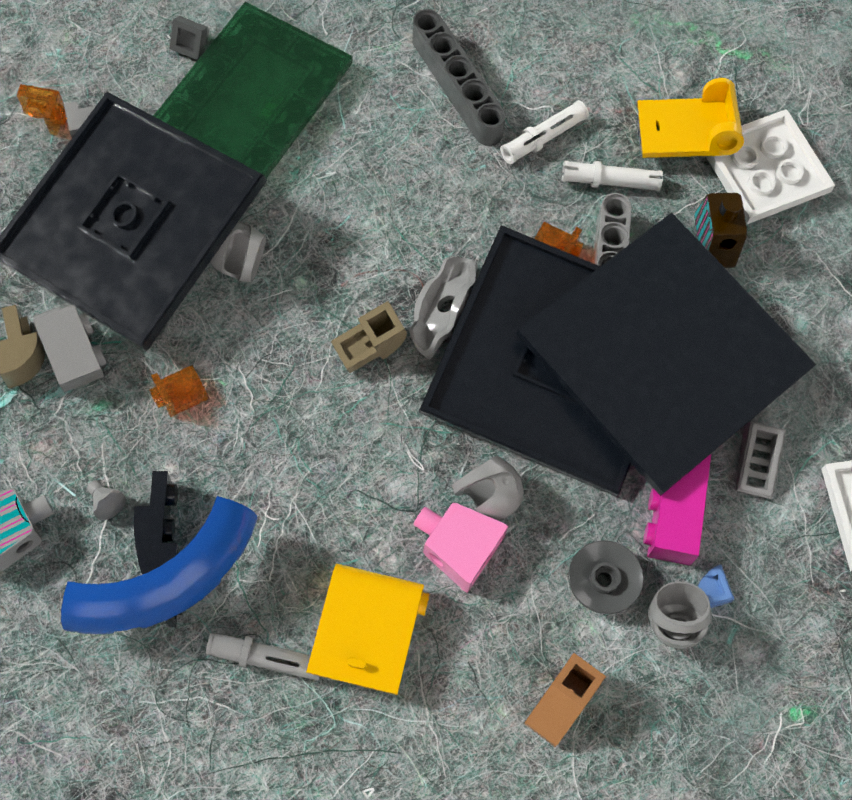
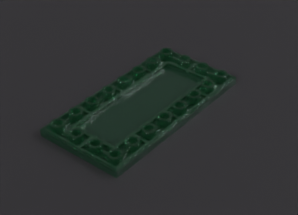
M245 1L153 116L256 170L267 179L352 65L353 56Z

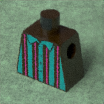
M739 193L707 194L694 213L697 238L724 268H735L747 238L742 196Z

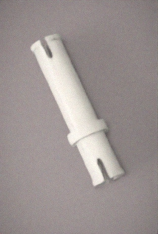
M578 100L573 105L551 116L537 126L525 128L522 131V135L500 147L503 158L507 163L513 164L516 160L530 152L536 153L543 148V144L564 133L582 120L589 117L587 107L582 101ZM563 119L566 120L564 123H562L561 125L557 126L556 128H554V129H551V128H550L551 126H553L554 124L558 123L559 121H561V120H563ZM536 135H539V136H540L539 138H537L536 140L532 141L531 143H529V144H527V145H524V142L528 141L529 139L533 138L534 136H536Z
M565 160L562 173H564L562 175V182L588 183L594 188H598L599 185L659 192L663 179H660V177H663L662 170L655 171L602 165L601 161H594L593 164Z

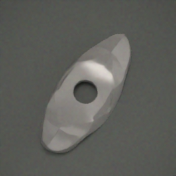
M455 256L445 258L438 274L423 286L416 300L414 322L409 328V332L416 348L428 360L434 356L442 342L451 334L460 319L476 282L478 263L475 260ZM453 300L450 311L440 312L441 306L446 301Z

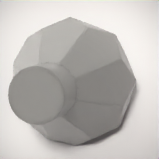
M93 480L87 486V491L93 497V513L98 520L113 518L125 506L127 499L121 491L106 488L99 480Z

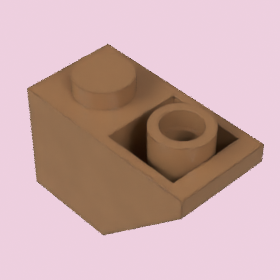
M573 653L524 724L556 747L606 676Z

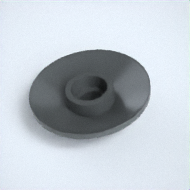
M595 541L585 545L575 554L569 567L568 579L572 593L584 607L596 613L616 614L622 612L634 604L642 591L643 571L638 559L628 548L613 541ZM600 575L608 577L610 585H600L597 577Z

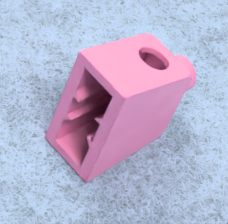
M452 503L443 517L424 507L413 524L429 535L424 544L423 553L466 593L469 592L501 544L508 529L506 524L458 503Z

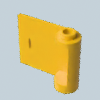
M715 78L709 81L703 88L702 98L638 100L637 102L642 158L724 156L738 152L744 144L735 85L727 78Z
M336 563L306 673L398 695L417 615L425 616L430 594L423 592L424 584Z

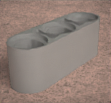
M611 193L606 195L602 201L596 220L593 263L598 266H602L629 245L632 206L630 200L624 194ZM606 241H612V242L616 243L617 245H611V244L607 243Z

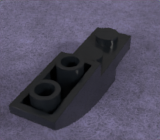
M168 471L152 472L150 506H134L135 548L142 575L160 567L180 552L177 543H168V541L173 542L175 537V521L170 519L171 506L177 505L178 499L177 484L172 483ZM177 615L165 621L169 627L177 626Z

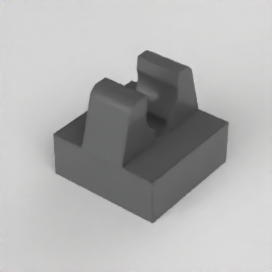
M182 16L173 19L169 49L199 60L204 56L205 46L208 43V27Z

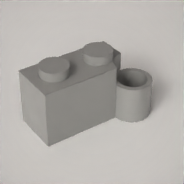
M71 305L63 309L59 306L33 316V322L57 381L64 393L105 377L101 366L106 365L107 362L99 344L93 347L91 345L88 334L94 333L86 313L79 315L75 305Z

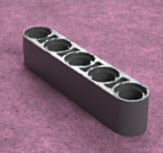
M432 9L418 11L413 18L412 42L475 139L485 146L496 145L503 137L506 119L503 107L441 16Z

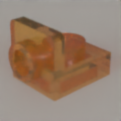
M20 84L17 97L24 113L34 118H44L49 133L51 135H58L60 126L64 125L67 121L60 92Z
M543 222L534 238L579 257L584 243L579 241L582 229L578 227L575 228L571 235Z
M193 365L163 379H160L158 373L151 375L155 386L149 389L158 409L165 406L170 417L209 399Z

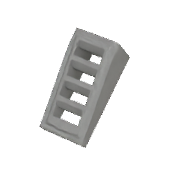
M753 421L745 425L735 491L772 499L786 429ZM758 437L770 440V445L757 444L755 439ZM753 450L767 453L768 460L752 456ZM750 463L767 467L766 473L750 470ZM752 477L765 480L764 487L748 484L747 478Z

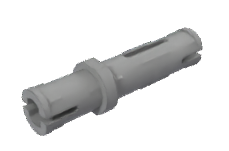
M211 632L209 636L206 655L239 662L238 666L243 668L252 665L319 681L320 676L306 673L311 655L254 642L253 637L246 636L245 640ZM268 656L299 663L300 666L269 659Z

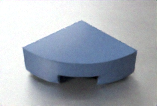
M722 565L709 570L697 585L709 598L711 608L731 603L734 600Z

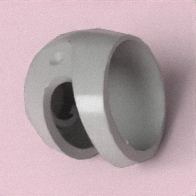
M238 222L214 255L210 264L220 273L236 278L239 282L252 283L261 263L266 236L250 225Z
M498 455L484 462L451 485L456 496L466 494L473 499L474 511L495 520H502L512 515L519 508L524 494L520 474L512 465Z
M677 581L662 586L657 591L648 608V617L655 636L661 643L672 648L685 649L700 643L705 637L708 626L712 621L709 598L701 588L688 582Z

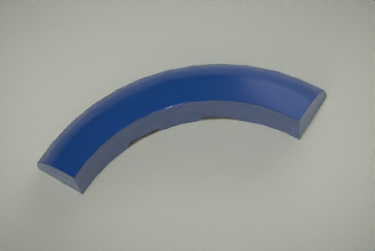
M217 496L206 522L197 535L182 551L160 567L135 578L115 583L82 584L68 581L61 608V624L63 629L83 634H113L115 631H125L138 627L147 628L186 611L215 589L235 561L239 560L252 536L258 519L257 515L245 505Z

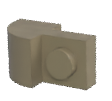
M389 301L358 318L359 325L331 341L349 373L379 356L384 360L394 353L405 341L407 332Z
M16 305L2 308L8 339L0 341V376L8 388L20 386L31 380L39 372L45 359V349L37 332L33 333L29 317H22Z

